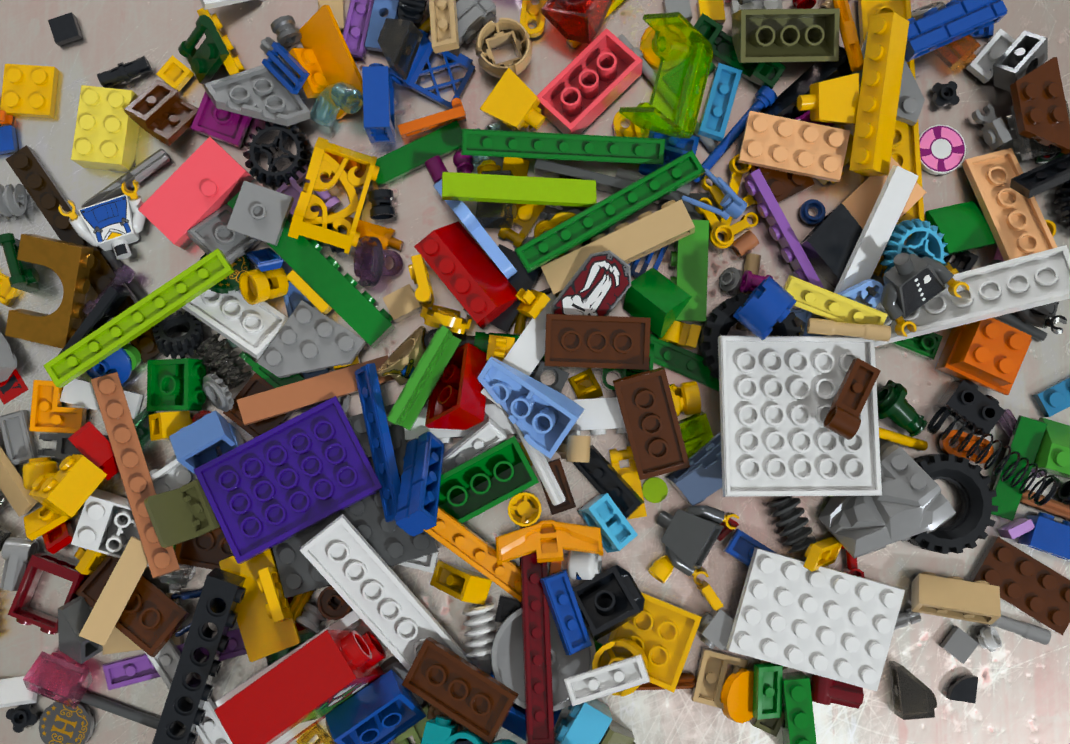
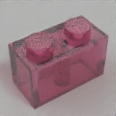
M42 651L23 678L27 690L76 709L93 679L90 669L86 665L78 662L74 665L67 662L60 654L53 652L50 655Z

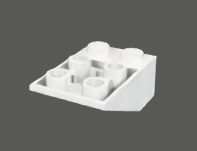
M95 489L85 501L71 545L120 558L132 536L140 539L128 499L117 494Z

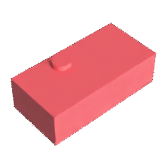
M606 28L537 95L540 100L538 107L541 109V114L563 134H581L642 74L643 60Z
M209 137L138 210L174 245L185 250L193 242L187 236V231L227 204L241 190L244 180L252 182L254 178L217 142Z

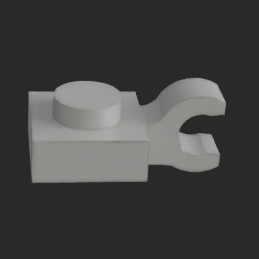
M988 104L983 108L986 116L981 115L978 109L972 113V119L984 126L981 129L983 138L993 151L1011 141L1012 137L1002 118L997 119L994 107Z

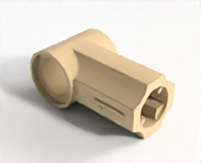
M567 435L556 452L560 454L561 459H566L567 462L590 463L591 436Z

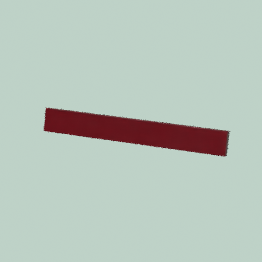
M519 526V529H522V528H525V527H528V526ZM534 552L520 557L526 744H555L549 605L540 582L541 578L548 576L547 562L537 563V555Z

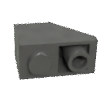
M82 596L58 608L59 651L80 664L103 651L102 645L79 636L91 613L90 607Z

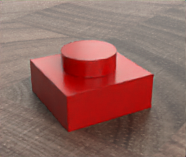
M69 520L42 535L46 550L55 554L72 542L74 533Z

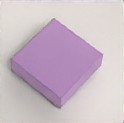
M1017 518L997 528L1000 537L1015 539L1033 530L1035 526L1031 519Z

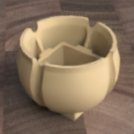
M502 17L499 18L498 23H494L492 20L489 21L478 34L475 44L476 56L479 57L478 62L480 66L491 76L501 78L508 68L516 75H519L530 63L533 45L529 39V33L522 24L511 18ZM513 44L517 58L496 64L491 50Z

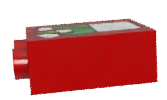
M326 630L214 711L233 744H289L323 720L326 714L385 674L379 662L386 657V653L379 640L370 631L361 635L358 630Z

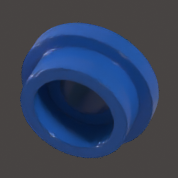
M807 200L800 208V217L807 224H818L825 217V207L818 200ZM808 210H815L816 215L810 216Z

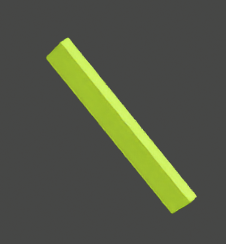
M442 172V200L591 207L597 203L596 180Z

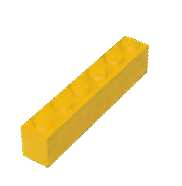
M895 12L871 15L869 20L849 167L850 171L863 176L889 175L910 22Z

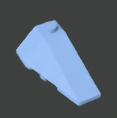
M492 356L477 377L493 400L499 403L509 415V420L518 426L528 444L550 459L585 410L564 394Z

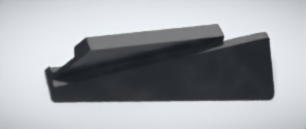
M839 46V61L814 63L777 97V100L771 107L767 106L760 113L795 119L809 111L798 110L797 98L799 95L810 94L811 84L852 74L845 48Z

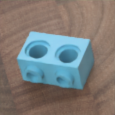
M608 493L595 496L577 511L588 526L601 528L602 545L607 553L620 551L638 535Z

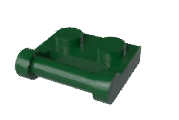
M206 15L199 16L195 29L188 39L183 41L178 47L179 53L187 58L200 84L208 83L229 55L213 21ZM205 33V40L200 45L198 50H196L195 46L198 44V42Z
M13 233L1 234L0 246H3L11 275L9 278L10 286L28 293L39 291V274L33 268V264L17 260L20 240L16 239Z

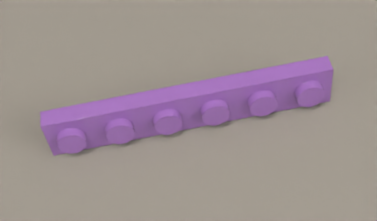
M760 169L750 173L744 178L746 181L745 188L749 195L754 196L757 201L759 214L762 218H766L770 225L769 232L774 240H778L782 247L781 254L787 263L790 262L794 269L793 276L824 288Z

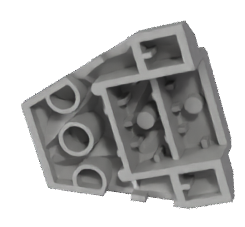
M880 438L882 496H832L818 517L853 558L886 548V545L900 540L902 542L909 540L912 536L923 532L935 531L956 514L950 502L941 494L939 485L899 445H893L890 441Z

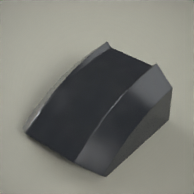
M618 565L573 588L583 620L595 641L614 631L643 611L645 601L631 574Z

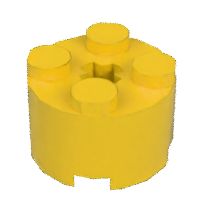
M615 638L606 642L595 653L592 669L642 654L648 671V659L644 650L636 642L628 638ZM640 685L613 693L612 695H629Z

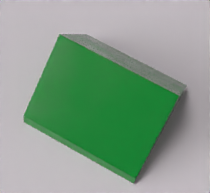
M652 267L631 282L630 288L626 291L623 309L633 317L651 318L650 330L662 338L692 296Z

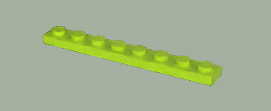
M217 248L44 364V368L56 387H64L235 272L223 252Z

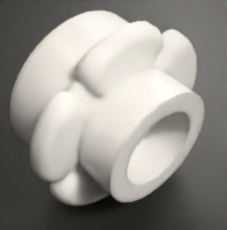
M983 627L980 629V634L977 635V638L983 649L995 652L996 648L1002 646L1001 638L994 627Z

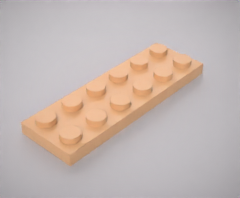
M1012 148L965 159L962 163L963 169L1004 261L1057 248L1035 197L1028 199L1010 188L1011 179L1023 174Z

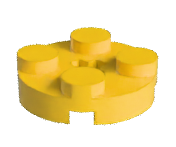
M423 304L420 316L425 320V325L439 328L441 324L450 327V331L458 334H464L465 329H470L472 322L471 316L466 315V319L459 317L460 311L438 305H433L431 310L428 309L427 304Z

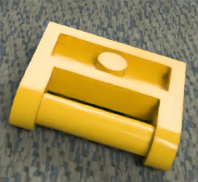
M421 254L411 256L412 264L408 265L414 284H418L415 297L421 306L427 304L428 309H430L435 304V298L427 265Z

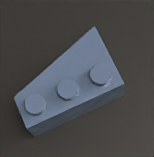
M721 431L688 459L690 467L673 471L666 477L682 498L692 506L703 502L708 496L722 488Z

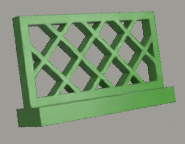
M442 325L434 334L387 416L388 421L402 426L409 431L414 426L462 342L461 339L453 336L447 327Z

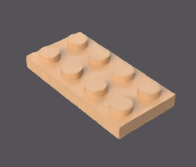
M749 111L738 163L839 182L850 130Z

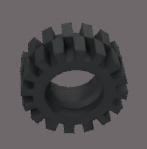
M176 311L177 315H169L156 324L152 331L160 353L163 352L166 357L171 355L172 359H176L177 355H180L182 359L186 358V353L192 356L194 355L193 350L199 351L201 349L200 345L204 343V334L199 319L190 315L187 311H185L184 315H182L181 311ZM177 332H187L185 335L181 337H171L173 334Z

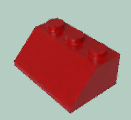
M466 343L456 350L429 398L425 422L426 427L467 430L484 421L486 396L481 393L484 387L477 377L487 363L486 353L470 343Z

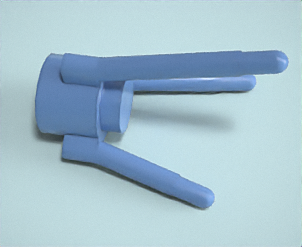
M707 168L704 169L705 174L725 194L720 202L722 210L685 195L681 197L683 201L718 214L725 220L730 216L733 219H737L747 207V202L741 199L721 177H716Z

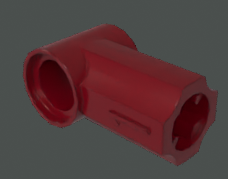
M812 674L810 686L813 702L824 705L834 703L857 709L863 703L864 694L862 687Z

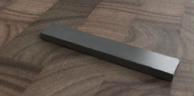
M536 159L534 166L535 175L547 178L562 177L566 179L596 180L597 190L613 194L634 183L633 181L542 159ZM673 191L654 203L664 204L670 200L677 202L681 200L683 193Z

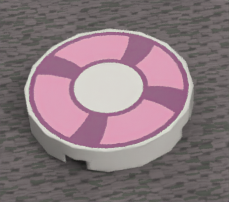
M935 125L919 135L922 170L933 175L948 174L963 162L966 154V145L963 137L956 129L948 125Z

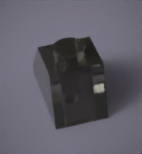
M386 18L378 38V43L389 66L402 80H406L423 34L410 20Z
M889 661L894 714L903 720L934 718L937 700L932 690L904 666L895 661Z

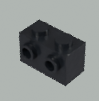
M967 379L953 381L936 406L939 408L944 405L950 406L951 411L957 410L958 418L966 416L967 423L974 422L976 424L975 430L983 428L985 431L984 435L989 434L1006 410L999 406L997 399L978 391L979 387L972 381ZM954 412L950 416L955 419L956 413ZM962 418L958 422L963 425L965 419ZM970 424L966 427L971 432L973 430V424ZM979 430L974 434L977 436H981L982 430Z

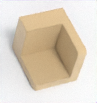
M410 284L383 297V301L396 323L422 310V306L416 299L415 292Z

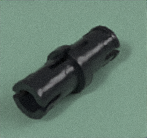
M144 55L125 64L123 62L118 63L117 67L98 73L97 77L103 87L109 88L122 82L129 83L132 81V78L151 72L152 68Z

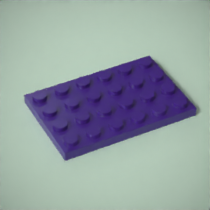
M336 396L193 469L238 564L248 561L383 488Z

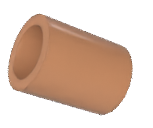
M748 230L737 238L730 247L741 258L755 248L759 241L754 233Z

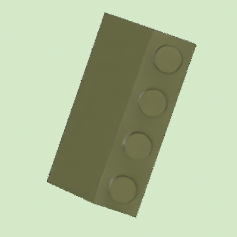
M840 8L744 9L732 14V42L739 63L839 61Z

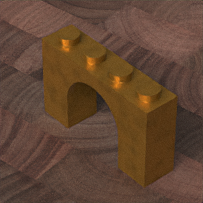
M21 234L17 260L43 265L52 269L59 276L64 293L60 306L50 315L25 309L9 310L5 336L63 349L80 327L81 320L86 313L84 302L85 296L90 289L89 273L94 264V248L35 234Z

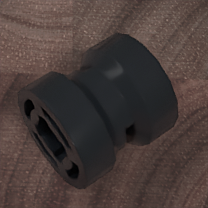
M376 189L368 192L369 202L372 203V208L370 209L371 219L386 220L396 216L395 208L392 206L394 199L393 190Z

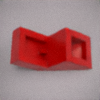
M90 421L68 438L84 457L107 474L105 477L107 481L119 472L111 443Z

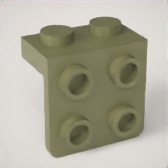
M198 479L178 489L149 496L144 500L157 538L163 548L200 537L220 527Z

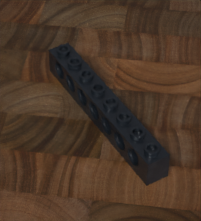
M214 568L206 576L152 744L196 743L198 734L195 733L196 726H200L205 717L206 710L203 709L205 701H209L214 686L211 685L212 678L216 677L220 671L222 661H219L221 652L224 653L230 641L227 633L229 628H233L238 613L235 612L237 603L240 604L246 592V588L243 587L244 577L218 568ZM216 598L223 599L226 607L220 606ZM208 623L215 624L218 631L212 630ZM200 647L207 649L209 655L203 654ZM193 672L198 673L201 679L195 678ZM185 697H189L193 703L187 702ZM177 721L182 722L185 727H181Z

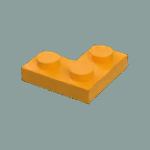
M34 380L29 431L75 433L86 424L87 409L62 407L60 398L63 387H56L53 381Z

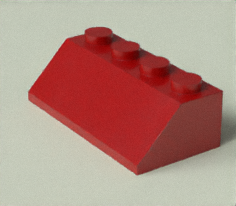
M459 221L433 230L414 246L482 329L518 300L515 296L517 294L515 288Z

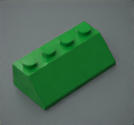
M515 436L442 474L438 506L460 523H464L539 483Z

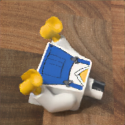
M136 180L132 181L135 187L134 191L128 190L124 181L121 186L124 195L79 209L80 214H76V205L72 200H68V203L72 206L71 211H64L60 204L58 210L63 216H69L70 224L82 239L92 246H100L104 251L114 250L118 260L126 259L132 255L128 244L140 239L139 233L143 230L146 219L138 210L143 202L141 196L137 195L140 187Z

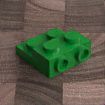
M191 358L148 360L147 411H202V405L206 401L205 392L202 390V379L206 376V368L202 364V360Z

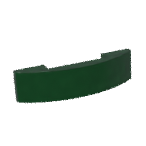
M702 13L690 31L689 37L719 63L742 70V77L758 85L768 86L773 89L786 67L779 62L739 63L732 37L722 31V25Z

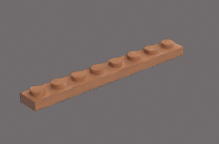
M118 372L90 379L152 578L154 579L180 570L173 546L163 548L160 545L144 504V500L149 496L156 495Z

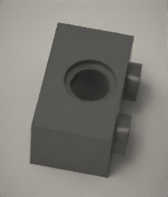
M1024 30L993 65L994 86L1011 92V84L1044 64L1048 59V38Z

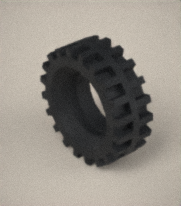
M740 293L723 301L712 310V313L706 318L703 330L700 331L701 345L699 346V352H702L703 365L708 367L713 378L719 380L718 337L720 335L727 336L730 328L739 322L733 315L740 306H744L750 294ZM794 312L789 313L781 323L777 321L772 327L773 330L770 335L799 336L802 328L796 325L794 321L796 315Z
M928 454V456L914 458L915 462L933 480L944 479L954 484L960 493L962 504L960 514L950 525L939 527L929 533L923 532L912 536L908 542L922 549L942 554H948L949 552L958 554L963 553L964 548H975L977 546L976 540H985L988 536L985 532L987 526L994 527L996 522L990 519L992 511L998 512V506L992 505V497H997L996 490H990L988 484L992 482L990 477L983 476L980 473L982 468L979 465L970 464L969 459L965 457H956L952 454Z

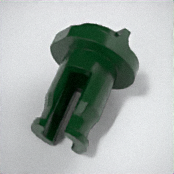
M888 380L887 384L877 391L878 419L888 417L899 427L909 432L911 437H914L924 430L928 422L923 420L924 416L919 415L905 399L907 389L900 383Z

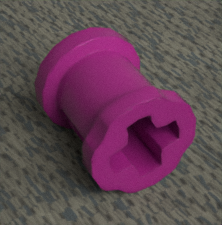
M746 270L742 276L740 291L743 293L747 291L753 292L764 279L766 280L768 276L772 279L773 277L771 275L764 277L752 274V271Z

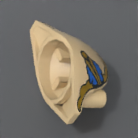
M420 326L389 356L377 371L378 376L391 375L399 385H403L410 378L426 350L424 341L426 329L424 326Z

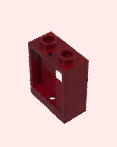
M44 552L34 554L30 558L8 615L17 618L16 621L20 624H33L41 627L40 631L54 635L58 633V618L29 607L43 571L73 582L64 605L79 597L75 592L89 575L79 573L75 569L77 565Z

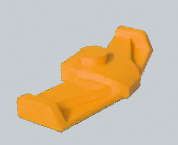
M547 520L495 537L497 565L534 552L537 555V563L564 561L563 549L603 556L601 528Z

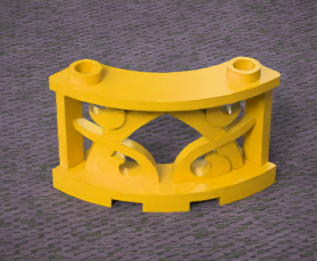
M318 137L305 178L310 180V183L305 182L303 191H301L288 236L298 239L299 235L345 249L344 253L349 254L351 246L356 247L360 237V232H357L356 228L370 181H376L380 167L375 165L377 157H371L329 143L327 139ZM325 152L344 157L339 165L336 160ZM349 160L366 165V171L361 178L356 177L354 174L358 166L352 167L348 174L345 172L344 169ZM331 173L334 174V177L328 183H324L320 179L322 174H326L328 179ZM339 180L350 204L343 210L328 215L325 203L318 196L314 195L313 191H327L333 188ZM363 186L360 199L358 200L355 188ZM312 206L320 207L322 216L318 217L319 211L312 212L310 208ZM355 213L353 223L351 225V223L348 220H346V218ZM332 224L333 230L327 229V225ZM338 228H345L347 234L339 233Z

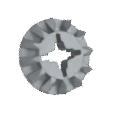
M210 373L204 376L203 389L209 401L217 409H221L224 412L231 410L234 400L223 379L219 378L216 374Z

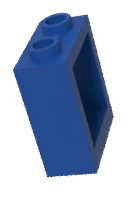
M373 63L369 67H362L363 118L367 136L371 143L396 142L394 83L389 67L380 63Z

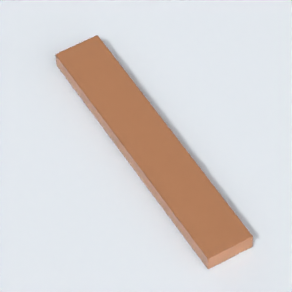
M386 355L237 399L243 423L246 426L325 402L335 396L339 398L358 392L354 372L370 363H375L376 370L378 371L389 357ZM391 375L378 376L380 385L395 381Z

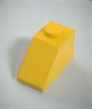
M438 560L430 585L461 601L484 605L492 581L477 572Z

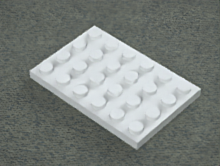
M754 547L726 649L737 654L877 691L905 590L822 566L812 572L803 567L805 561Z

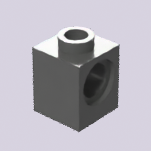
M541 361L540 365L535 367L530 377L541 382L540 376L542 373H553L555 382L547 386L561 393L570 373L557 367L544 366L545 362Z

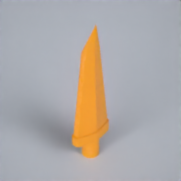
M346 218V220H348L352 225L354 218ZM362 220L358 221L356 231L360 232V239L384 253L388 247L399 251L402 249L404 242L394 238V229Z

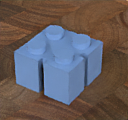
M216 410L169 436L177 461L194 474L193 469L219 457L216 449L217 446L220 447L222 454L244 444L241 433Z

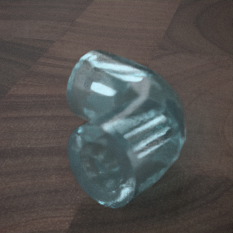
M345 82L330 84L316 99L310 113V119L323 126L332 127L341 109L347 114H354L362 108L363 94L356 87Z

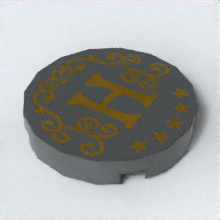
M65 698L47 707L39 722V733L42 741L45 744H85L88 742L95 724L88 705L72 698Z

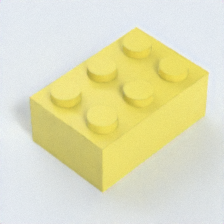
M81 85L71 160L83 168L128 172L134 168L140 126L125 113L124 109L138 95L132 90Z

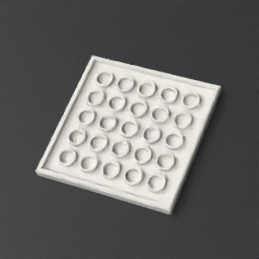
M720 335L718 337L723 497L882 496L877 383L875 382L860 413L861 424L852 439L847 440L823 426L831 404L853 359L859 358L876 368L874 340L860 337L767 336L764 340L756 336Z

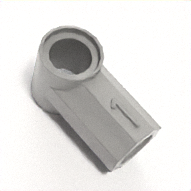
M8 537L2 547V558L5 559L0 588L7 591L18 590L31 556L39 552L38 541Z

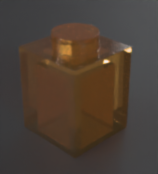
M967 35L933 52L954 71L960 65L965 68L977 57L974 52L981 45L971 35Z

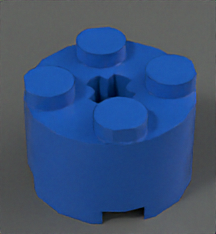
M768 276L766 280L764 279L753 290L745 301L744 306H740L733 317L756 337L764 340L773 330L772 327L777 321L781 323L789 315L790 309L796 303V300L789 292Z

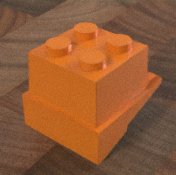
M994 318L953 327L935 369L962 380H970L975 384L998 393L1009 395L1032 341V336Z

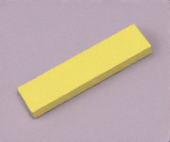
M789 275L784 285V289L796 300L794 306L835 322L883 325L888 314L792 275Z

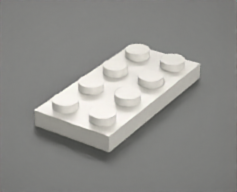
M208 289L182 307L257 360L288 320L287 316L265 301L254 305L249 304L243 298L240 290L221 294Z

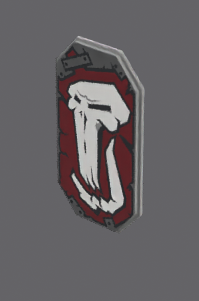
M610 250L590 254L551 304L552 314L608 316L631 286L630 265Z

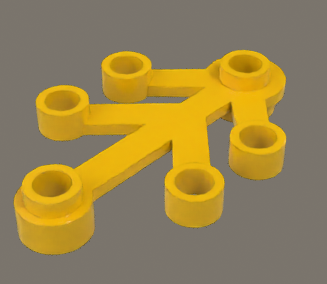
M739 154L734 156L729 162V169L732 172L729 187L737 195L742 175L751 168V165L739 163L741 170L736 168L735 163H738ZM706 175L701 180V187L711 193L718 208L722 210L720 202L724 198V194L713 182L712 186L706 183V179H709ZM749 193L746 197L742 198L747 202V207L758 205L757 201ZM706 197L698 200L712 206L711 200ZM695 206V210L699 214H703L706 220H709V226L711 227L709 239L712 245L718 249H726L734 242L735 234L744 229L753 228L759 221L755 213L749 212L742 217L741 221L730 226L731 216L727 220L721 217L719 221L715 213ZM747 217L752 218L753 224L747 222ZM718 233L724 235V241L718 238Z

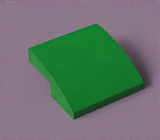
M973 201L925 212L927 221H930V226H938L937 233L944 234L941 241L948 243L944 247V252H947L949 255L989 247L995 244L993 234L985 217Z

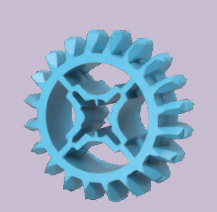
M921 219L904 220L900 224H896L882 253L884 260L880 264L887 266L884 274L895 266L893 259L900 253L916 254L920 258L927 256L940 261L944 266L948 265L943 260L944 257L949 255L947 252H944V247L948 243L941 241L944 234L937 233L938 226H930V221H921ZM912 234L911 239H908L906 245H903L906 238Z

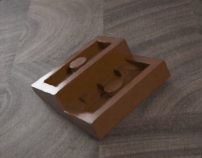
M157 79L124 110L145 131L170 146L192 126L198 108L180 99L178 90Z

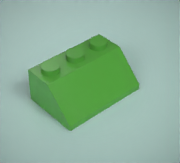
M1039 418V421L1046 423L1047 427L1034 463L1038 465V470L1045 469L1048 473L1070 479V426L1046 418Z

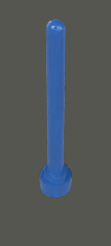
M763 85L756 92L754 104L701 164L704 169L710 170L744 131L749 111L760 112L761 109H766L767 106L771 107L777 100V95L771 88ZM704 173L693 181L696 183L700 182L706 174Z

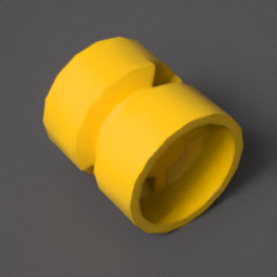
M282 267L264 272L254 269L242 273L239 277L241 294L245 301L251 305L284 296L288 292L289 283Z
M696 381L681 383L679 387L675 384H669L677 416L681 412L685 415L701 413V398Z
M522 491L510 499L508 515L516 525L530 526L540 518L542 512L541 503L533 493Z

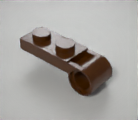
M859 358L853 359L831 404L823 426L847 440L852 439L860 427V413L881 370Z

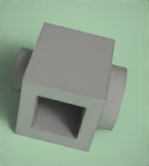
M712 609L710 613L706 612L702 616L698 631L703 635L700 640L711 649L716 645L719 649L726 651L734 619L721 609L717 611Z

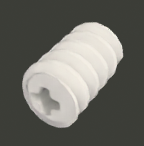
M485 603L484 605L473 604L469 606L468 610L462 612L463 615L470 616V620L463 622L464 626L471 627L470 631L464 633V636L472 638V641L465 643V647L473 648L472 652L466 654L468 658L491 660V647L495 633L491 631L496 629V624L489 621L493 620L496 615L489 610L495 607L494 603Z

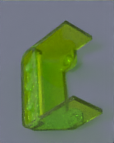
M680 12L645 14L643 20L655 30V35L652 39V49L656 56L661 59L650 104L642 102L637 107H620L619 113L639 128L676 138H691L695 130L713 58L711 43Z

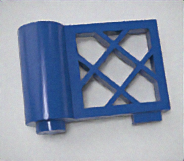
M419 28L409 30L389 67L393 82L409 87L439 105L452 109V103L441 98L438 89L452 86L454 92L453 99L459 98L475 69V66L472 65L473 60L461 53L457 57L445 51L437 53L443 57L445 64L431 68L429 58L433 49L432 43L428 39L429 35ZM426 63H427L428 69L423 70L424 67H425V65H426ZM461 66L468 71L464 78L454 80L450 68ZM447 69L450 81L437 85L433 72ZM430 74L433 86L423 88L416 84L419 76ZM461 83L458 89H456L455 85Z

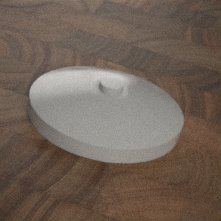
M522 608L510 614L498 628L492 642L490 659L494 679L518 693L519 695L514 703L525 709ZM549 608L553 711H558L572 704L564 679L592 670L596 649L593 637L586 626L592 646L570 656L566 655Z

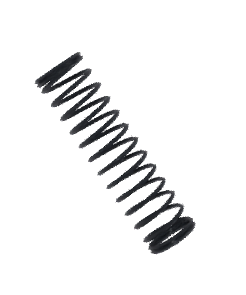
M942 406L930 420L927 432L933 435L940 429L950 414L956 413L954 421L941 435V441L948 436L957 421L962 418L965 419L963 427L952 437L949 446H953L968 425L973 424L972 432L962 441L958 447V452H961L968 445L975 432L982 430L981 438L969 449L966 458H970L976 452L985 437L991 436L990 443L979 453L975 464L980 463L985 458L992 444L999 442V449L987 460L984 470L989 469L993 465L1002 449L1008 448V455L996 465L992 472L993 476L1001 472L1011 455L1017 454V460L1002 475V482L1008 480L1016 470L1019 461L1025 459L1027 464L1012 479L1010 483L1011 488L1018 485L1025 476L1028 467L1034 465L1036 467L1035 472L1022 483L1019 494L1028 490L1038 472L1044 471V478L1038 481L1028 494V500L1034 498V503L1037 506L1046 504L1057 492L1060 486L1059 478L1054 475L1047 476L1045 469L1038 470L1036 463L1029 464L1027 457L1020 458V453L1018 451L1011 452L1010 446L1002 447V441H993L992 434L984 435L985 431L983 428L975 430L976 424L974 422L967 423L966 416L958 418L957 410L951 411L950 406ZM1013 467L1012 471H1011V472L1009 473V475L1004 479V477L1006 476V474H1007V473L1009 472V470ZM1023 472L1018 481L1013 484L1016 478ZM1032 478L1027 487L1024 490H1022V488L1028 482V480ZM1042 482L1037 492L1031 496L1035 488ZM1054 482L1047 496L1039 501L1044 490Z

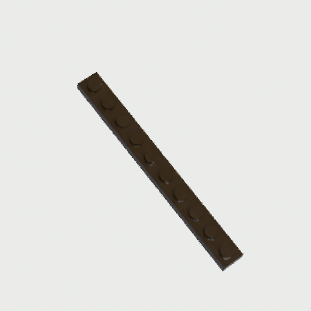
M26 145L8 157L6 161L59 239L94 248V264L90 269L89 280L100 299L110 286L125 287L127 289L114 268L101 253L99 246H92L82 239L70 224L69 216H63L59 212V204L66 212L71 211L72 207L32 148ZM131 293L113 318L137 303ZM153 327L130 342L140 352L141 359L146 364L148 360H155L163 354V352H159L152 331Z

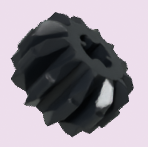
M399 0V19L405 20L408 23L419 24L423 20L427 0Z

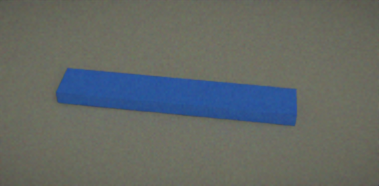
M370 363L357 369L354 373L375 473L383 487L379 492L385 521L392 522L395 521V516L398 513V495L400 494L401 483L375 363Z

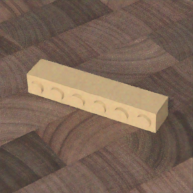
M682 199L677 202L670 200L661 206L662 209L654 213L651 211L645 212L637 217V221L631 224L628 222L622 223L614 228V232L605 235V233L599 234L591 239V243L585 246L577 245L568 250V254L560 258L558 256L545 263V265L541 266V269L553 295L558 297L590 254L610 250L629 264L695 233V226Z

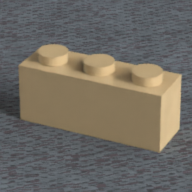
M932 572L919 573L911 582V611L992 625L1001 617L1000 586L990 585L986 581H963L961 577L956 576L939 577Z

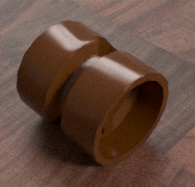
M331 585L326 587L318 597L317 606L319 612L329 620L341 619L353 610Z

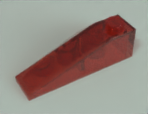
M548 0L542 7L541 13L567 40L590 44L600 30L613 0Z

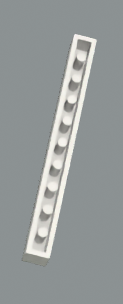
M617 397L572 400L585 410L568 435L581 436L580 431L591 430V435H605L606 429H616V434L627 433ZM485 404L484 420L490 417L507 435L514 434L516 439H520L506 411L496 404ZM423 408L411 431L404 428L405 440L418 439L420 435L428 431L435 435L442 443H453V438H464L481 423L467 430L428 428L425 426L427 408Z

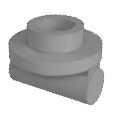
M734 267L724 270L719 278L720 288L727 292V294L736 296L742 282L743 271Z

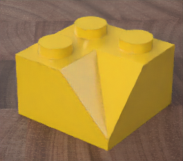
M78 454L67 456L60 463V470L58 472L46 473L38 477L32 484L31 488L33 489L28 495L51 512L72 518L107 476L104 471L90 460Z

